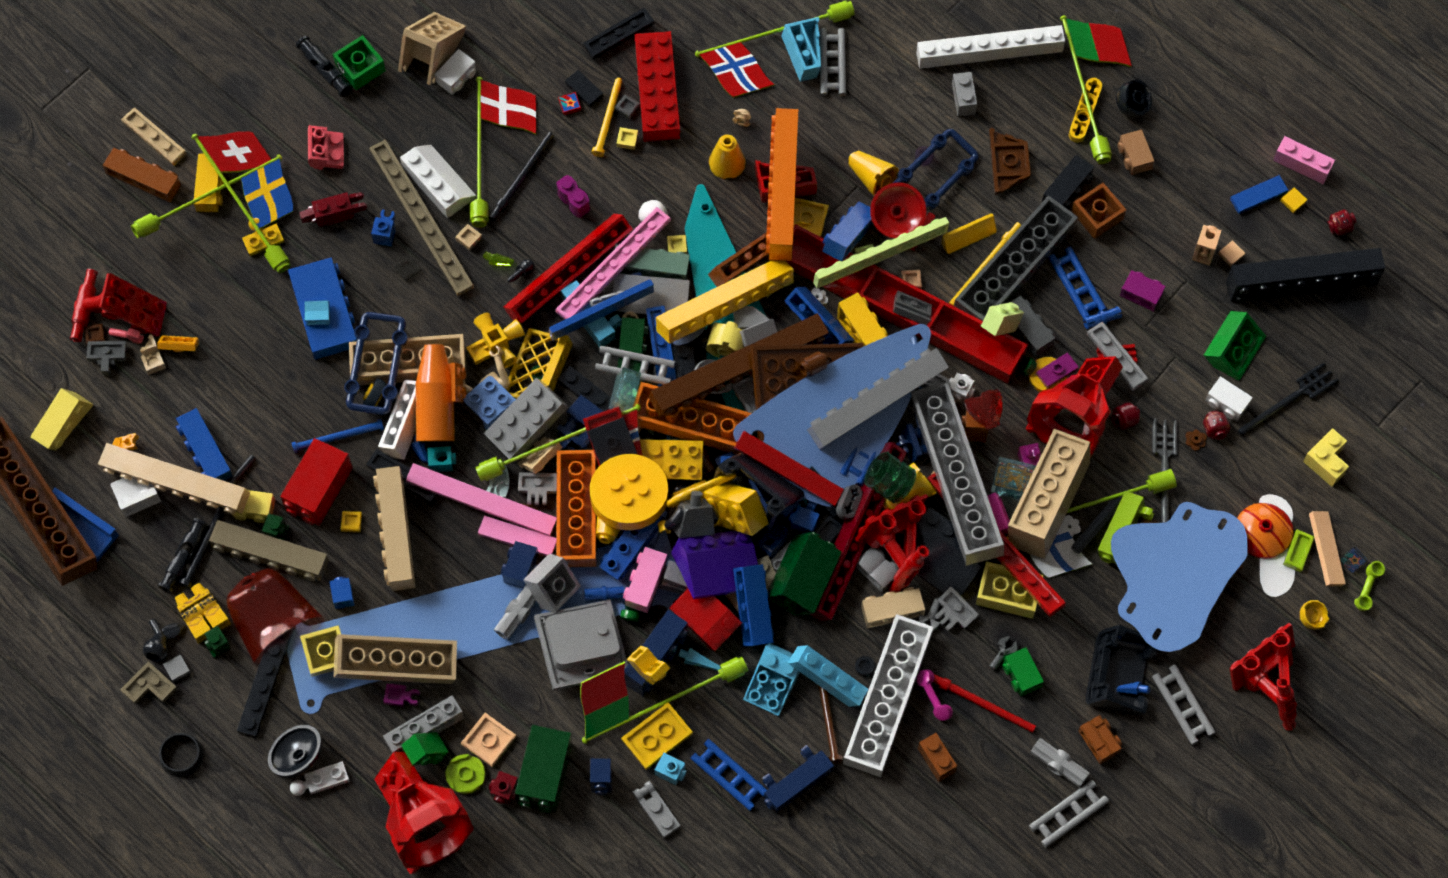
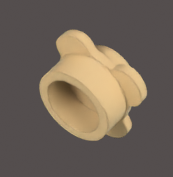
M746 109L734 111L735 117L732 121L735 124L748 127L750 125L749 119H751L750 112Z

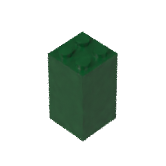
M815 532L793 536L769 587L768 600L796 617L813 614L842 551L837 549L835 544L822 540L821 536Z
M536 725L531 726L515 791L517 804H520V807L525 809H531L532 807L540 808L539 810L545 813L557 812L573 745L570 732Z

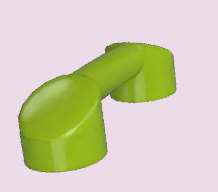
M1380 561L1372 562L1366 569V582L1361 595L1354 601L1355 606L1360 611H1367L1372 607L1373 602L1369 597L1374 580L1385 572V566Z

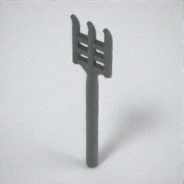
M1155 418L1152 427V453L1158 454L1162 458L1161 472L1169 469L1168 457L1178 455L1177 421H1174L1173 434H1167L1166 419L1163 423L1162 433H1157V419ZM1167 439H1173V442H1167ZM1157 446H1163V449H1157ZM1167 447H1173V450H1167ZM1169 490L1161 492V523L1169 521Z

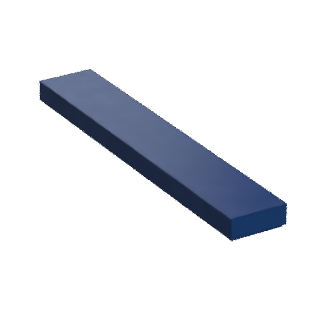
M651 279L642 282L549 327L551 339L554 341L654 293L653 282Z

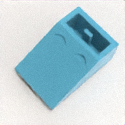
M771 643L766 645L743 700L779 716L800 674L797 669L788 664L793 653Z

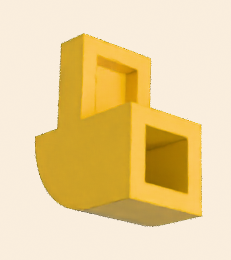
M640 646L627 658L632 667L652 685L666 676V672L670 669L665 662L658 660L648 648Z

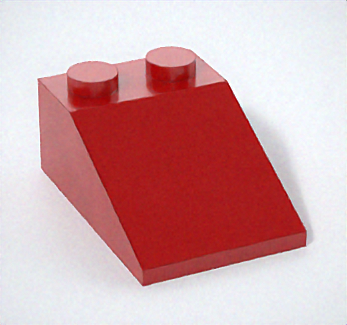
M688 588L669 607L674 614L688 622V628L713 651H716L742 623L715 596L693 599Z

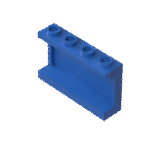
M54 488L52 492L95 554L96 561L98 562L119 534L111 525Z

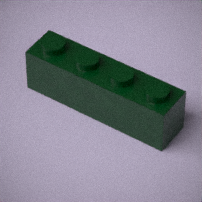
M622 318L620 350L646 355L647 344L644 343V337H648L649 326H645V319ZM618 357V368H621L623 358ZM630 360L628 370L640 372L642 362ZM617 375L616 395L618 396V392H638L640 383L644 381Z

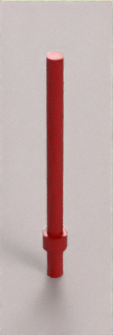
M934 674L933 682L940 685L939 688L945 691L949 690L1033 733L1036 725L951 683L952 680L946 677L943 679Z

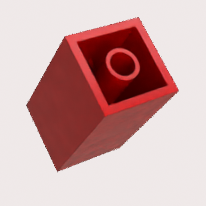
M314 438L280 496L286 513L293 517L299 516L310 525L316 524L320 526L353 469L348 453Z

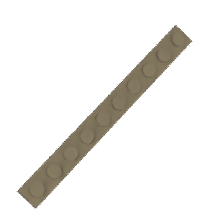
M383 140L370 147L371 154L457 297L473 289L474 286L387 141Z

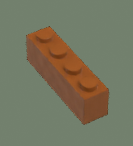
M113 147L102 165L106 174L169 203L181 186L176 173L162 170L159 165L154 163L151 165L139 156H131L124 149L118 150Z
M766 233L717 265L708 274L716 287L737 278L769 256V253H766Z

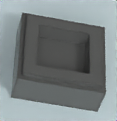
M625 94L615 106V111L630 120L639 109L640 103Z

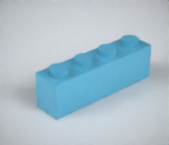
M808 645L798 646L788 664L848 707L859 706L868 691V688Z

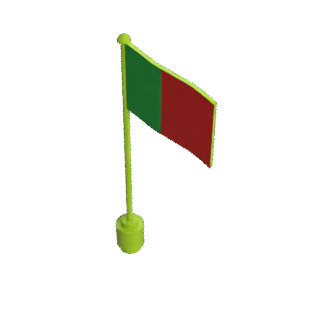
M1063 15L1060 17V20L1064 25L1095 133V137L1090 142V147L1094 160L1098 164H1105L1111 161L1112 152L1108 138L1098 134L1077 58L1093 62L1116 63L1130 68L1132 65L1120 28L1106 24L1083 23L1067 19Z
M735 657L719 665L721 669L718 670V675L629 717V698L624 678V661L581 682L580 698L585 717V737L582 738V742L587 744V741L719 678L729 683L745 675V672L749 671L742 657Z

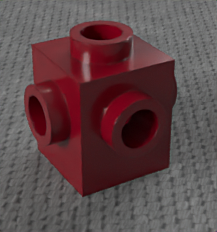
M499 771L496 779H492L489 785L491 797L494 798L493 801L502 805L505 803L511 804L512 799H516L515 791L518 777Z

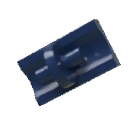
M568 421L564 426L559 425L556 428L558 430L557 436L561 438L577 431L578 427L572 421ZM583 432L579 437L573 436L559 442L562 446L560 450H587V446L590 443L588 433Z
M907 424L906 429L900 432L901 435L898 436L899 442L896 445L906 451L911 464L913 462L916 463L919 458L925 457L928 451L925 444L919 445L918 440L923 438L920 428H913L912 424Z

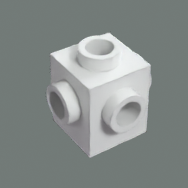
M957 373L955 378L951 377L948 382L955 402L965 405L967 399L972 398L975 388H973L974 380L970 376Z

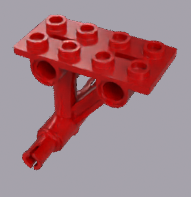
M93 269L86 270L84 284H81L77 300L74 302V312L71 320L73 328L70 340L78 343L82 341L84 327L88 326L91 312L101 313L107 319H122L130 323L132 329L140 331V334L149 333L155 337L160 335L167 302L112 273L106 275L103 292L99 296H95V282L98 271Z
M927 494L922 496L916 495L907 503L901 502L892 510L888 508L877 517L875 515L869 517L865 521L866 524L858 530L859 534L855 538L856 542L865 539L872 548L885 547L899 569L893 577L894 581L889 585L890 592L899 593L902 588L907 587L919 573V570L924 565V559L929 555V550L925 546H920L916 550V524L926 512L924 503L928 499ZM898 533L904 534V550L895 540V535Z
M1290 623L1281 626L1271 637L1265 638L1259 646L1248 651L1246 656L1239 661H1235L1230 667L1233 689L1237 691L1245 686L1250 691L1261 690L1277 704L1279 718L1283 721V728L1288 731L1296 727L1295 718L1297 716V702L1295 701L1294 691L1290 687L1289 667L1293 664L1292 648L1295 647L1293 626ZM1276 666L1279 667L1277 686L1267 675Z

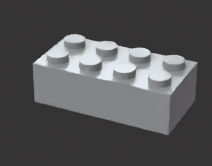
M536 378L484 434L508 459L527 452L569 407L542 380Z

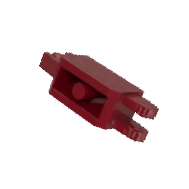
M346 192L311 202L312 206L308 207L307 210L299 212L302 223H317L318 226L323 227L349 220L354 217L353 213L367 208L364 202L351 205V203L362 200L364 195L361 192L348 195Z

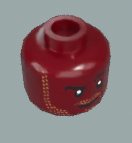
M1346 209L1331 214L1327 223L1331 233L1341 237L1354 231V224L1357 221L1353 212L1349 214Z
M1211 411L1203 420L1206 434L1211 439L1222 440L1230 432V424L1223 412Z

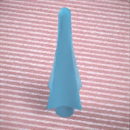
M692 648L689 651L681 649L678 655L685 659V664L716 671L721 669L718 664L702 656Z

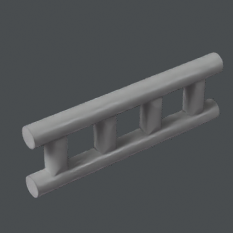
M822 28L820 29L821 96H827L828 90H839V95L845 96V29H838V34H827V29ZM827 42H838V50H827ZM827 58H838V66L827 67ZM828 74H838L839 83H828Z
M600 346L599 353L605 355L602 364L596 363L595 371L661 385L671 382L670 378H666L668 367L674 368L675 361ZM612 356L623 358L621 368L610 366ZM630 360L642 362L640 372L628 370ZM649 363L660 366L658 376L647 374Z
M1175 664L1169 668L1171 674L1161 678L1160 674L1157 673L1152 678L1191 745H1194L1198 742L1197 735L1206 731L1208 736H1212L1216 732ZM1176 680L1181 691L1171 695L1166 685ZM1186 697L1191 708L1181 712L1176 702ZM1196 714L1201 725L1191 729L1186 719Z
M1093 780L1086 783L1029 825L1032 832L1039 829L1044 835L1045 839L1041 843L1045 848L1109 802L1105 795L1099 799L1092 789L1097 785ZM1086 794L1093 804L1083 810L1077 800ZM1071 806L1077 816L1067 821L1061 812ZM1054 817L1062 827L1051 833L1045 823Z

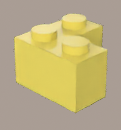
M1333 428L1307 453L1303 461L1331 487L1345 475L1349 468L1337 456L1343 450L1347 440Z

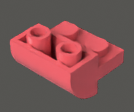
M309 125L308 164L318 170H322L324 167L342 169L344 167L343 133L327 131V127Z

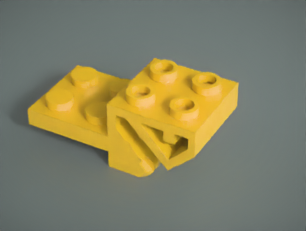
M640 440L643 456L659 465L667 480H702L704 441Z

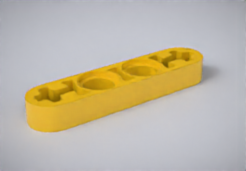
M1090 78L1085 84L1088 99L1093 101L1091 109L1092 113H1094L1102 89V82L1097 78ZM1092 85H1096L1093 94H1091L1090 90ZM1083 93L1069 131L1070 140L1076 143L1084 140L1091 121L1087 106L1083 103L1085 100ZM1084 114L1088 120L1080 121L1078 116ZM1079 126L1081 127L1080 134L1076 136L1075 133Z

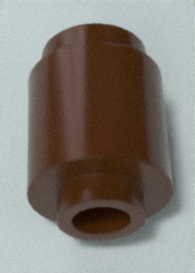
M817 351L802 359L798 364L802 375L811 377L827 368L828 358L824 353Z

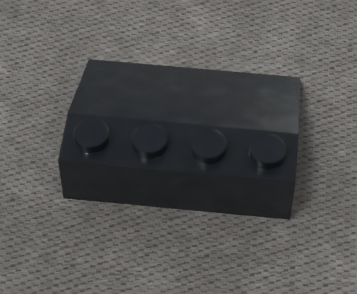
M930 507L916 524V550L920 546H925L929 550V555L924 559V565L917 575L942 594L952 587L962 597L984 570L986 561L966 566L952 523Z

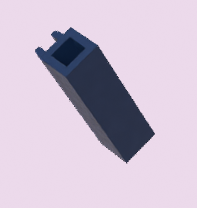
M807 745L800 749V754L806 762L777 784L769 773L762 778V782L769 789L764 793V803L770 810L774 809L776 813L833 771L834 765L822 750L814 755Z

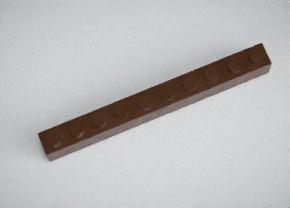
M817 313L651 390L649 399L659 417L664 414L666 416L671 415L677 408L681 406L686 408L693 403L692 401L698 398L703 400L713 391L720 392L730 383H733V385L737 384L747 375L752 377L751 347L822 344L826 341L825 339L829 332Z

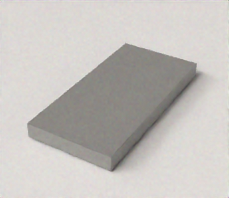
M618 274L614 278L613 293L621 290L626 291L649 279L654 284V293L614 312H634L647 315L646 308L665 306V312L688 302L690 280Z

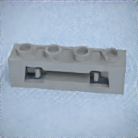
M452 695L383 735L385 743L391 753L405 752L401 745L411 736L419 733H440L464 719L463 712Z

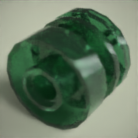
M883 452L868 467L864 482L867 487L876 493H880L881 496L892 503H898L911 491L916 480V471L906 463L900 462V459L889 452Z

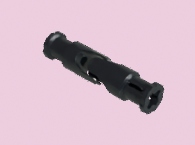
M309 36L301 37L296 43V48L302 50L305 58L317 68L318 72L330 86L335 87L340 97L348 95L353 86L345 81L343 74L325 57L323 52L312 44Z
M198 518L192 520V527L189 532L185 533L175 552V558L167 566L162 582L157 585L161 590L173 594L174 586L185 572L186 562L191 561L202 541V534L205 529L209 528V525ZM183 546H190L193 551L189 554L187 550H181Z

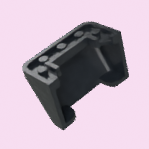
M1116 625L1100 631L1094 647L1086 692V703L1095 707L1134 715L1145 714L1148 708L1146 697L1140 696V693L1117 692V687L1135 682H1143L1146 661L1155 657L1158 649L1146 643L1139 632L1122 625Z

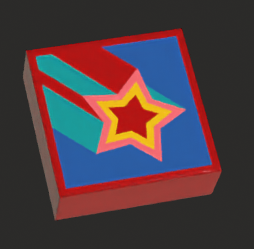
M576 92L558 97L563 115L581 111Z

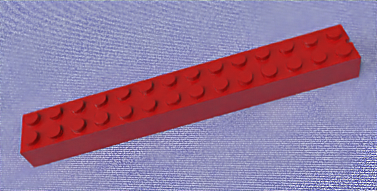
M797 224L793 227L792 261L786 262L793 268V272L814 282L815 273L819 269L833 266L839 260L822 252L825 245L823 244L824 238ZM850 252L844 260L849 259L854 254ZM874 264L822 286L845 299L859 293L861 298L864 297L871 313L874 312L877 316L902 329H907L921 323L893 312L894 298L897 291L932 304L931 320L927 325L931 331L929 343L1007 384L1026 354L1028 344L1007 333L994 336L981 327L982 320ZM918 333V334L915 335V336H917V337L923 339L922 336L920 335V333Z

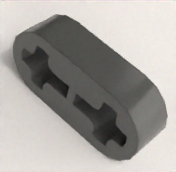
M850 485L844 488L836 507V513L840 519H849L856 514L862 498V490L858 485Z

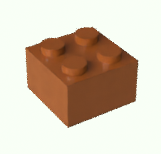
M1102 183L1074 201L1071 212L1078 217L1080 223L1095 239L1124 220L1126 209L1108 187Z

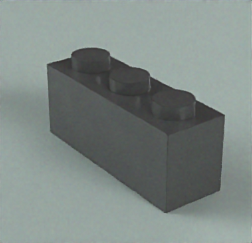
M1022 296L1013 300L1011 303L1018 305L1019 309L1024 312L1015 333L1022 342L1028 344L1027 348L1033 356L1037 357L1053 346L1055 335L1050 328L1047 329L1043 324L1041 316L1034 313L1028 300H1024Z

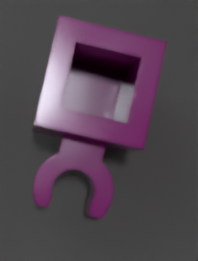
M1038 443L1019 447L1018 457L1021 466H1023L1021 468L1023 472H1027L1024 474L1031 473L1029 475H1032L1033 472L1028 471V469L1035 470L1039 462L1041 452Z

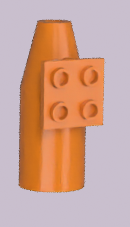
M442 344L424 346L415 383L416 441L419 442L455 441L454 402L463 403V399L466 398V387H463V379H466V369L463 368V364H449L445 347Z

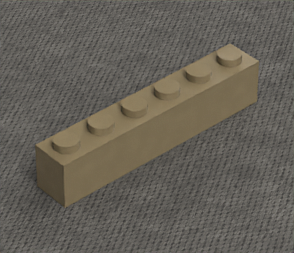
M217 520L209 539L213 550L224 553L226 551L239 559L245 557L255 564H267L269 568L274 570L280 568L286 570V573L290 575H302L309 581H321L329 562L326 553Z

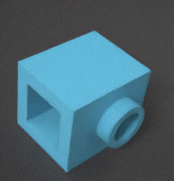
M663 753L655 768L656 776L674 785H677L679 780L683 781L687 773L684 762L666 753Z

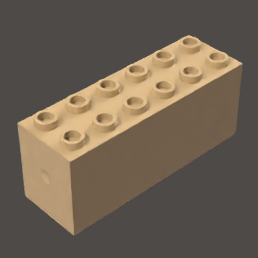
M1056 429L1053 430L1008 524L1009 541L1016 549L1042 559L1046 558L1090 465L1089 441Z

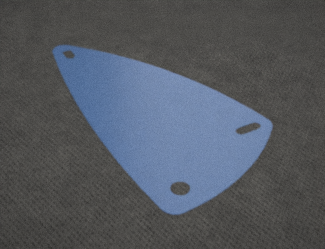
M918 324L891 334L828 364L827 368L811 377H805L737 424L733 432L736 442L743 431L752 435L754 431L760 430L764 434V443L807 468L812 466L822 477L844 489L847 486L855 485L859 477L849 471L846 477L840 474L854 448L857 447V452L851 465L861 471L875 451L874 461L876 460L897 427L910 401L911 392L820 449L807 429L812 427L810 423L820 417L823 420L826 418V413L834 407L837 410L842 408V402L850 397L853 400L858 398L859 395L857 393L866 387L868 390L874 388L873 383L882 377L884 380L890 377L889 373L899 368L901 371L906 367L904 363L912 358L915 361L920 359V353L928 349L931 337L929 327L925 324ZM920 333L923 339L916 344H911L910 338ZM862 451L868 454L869 459H866L858 453ZM797 486L803 490L804 499L832 507L830 504Z

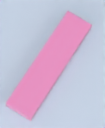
M484 516L478 531L479 536L514 546L515 541L538 548V553L543 556L553 555L556 547V538L487 516Z

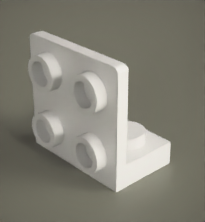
M122 478L111 483L119 507L125 517L161 502L154 485L144 486L137 483L138 480L133 478L131 481Z

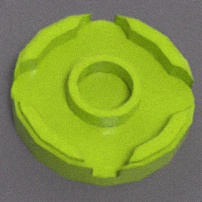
M469 754L458 755L453 758L445 772L446 781L450 788L460 794H471L479 790L486 777L485 768L480 759Z

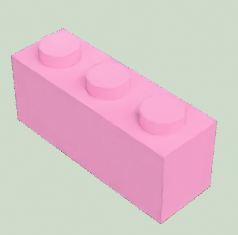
M1284 136L1273 161L1321 184H1324L1335 162L1334 159Z
M647 547L644 548L643 553H639L636 561L638 563L637 569H633L630 576L631 585L629 588L626 587L623 594L625 606L648 613L668 561L667 554Z

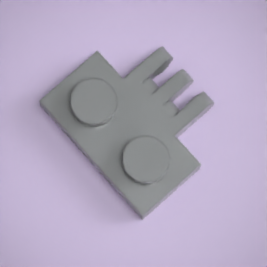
M519 472L518 493H527V505L532 504V498H535V505H539V498H543L542 504L547 505V494H557V473L535 474Z
M952 587L936 600L943 608L934 617L939 619L942 614L945 616L940 623L943 625L947 620L950 622L945 627L947 631L956 622L965 628L979 615Z

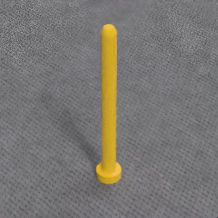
M621 78L615 79L596 147L592 148L591 153L596 157H603L605 153L603 147L622 85Z

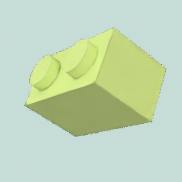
M1011 302L991 306L981 327L994 336L1015 332L1024 312L1019 309L1018 305Z

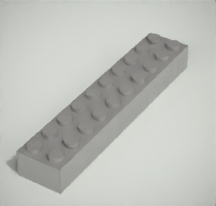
M948 382L911 391V403L966 566L1004 556V543Z

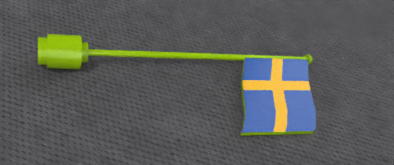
M279 154L276 158L228 182L231 185L241 180L244 197L253 219H259V223H257L259 229L293 212L292 198L283 178L280 164L282 156ZM223 184L160 217L153 216L150 213L134 221V224L131 225L134 235L137 238H144L158 231L161 220L222 190L226 185Z

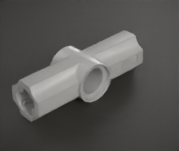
M527 585L518 597L509 603L505 610V615L494 629V632L503 639L509 640L519 624H523L526 621L532 606L536 603V599Z
M1041 738L1030 751L1032 755L1044 762L1051 772L1065 777L1079 788L1089 775V772L1075 763L1068 753L1055 749Z

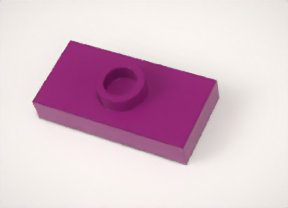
M1067 352L1038 370L1036 375L1048 389L1078 370L1079 367Z

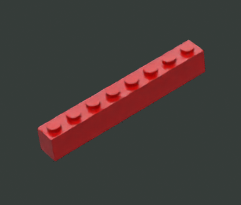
M613 214L510 300L503 308L513 321L517 319L519 323H523L631 232L633 228L622 214Z

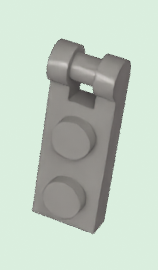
M650 781L646 782L641 789L637 788L633 791V795L663 838H666L681 827ZM650 793L652 797L646 801L643 796Z

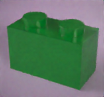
M1026 647L1005 656L1002 667L1006 675H1010L1012 679L1011 685L1015 692H1018L1020 696H1024L1042 688L1044 681Z
M437 732L414 734L401 745L412 765L424 766L431 763L435 765L443 760V756L448 753Z

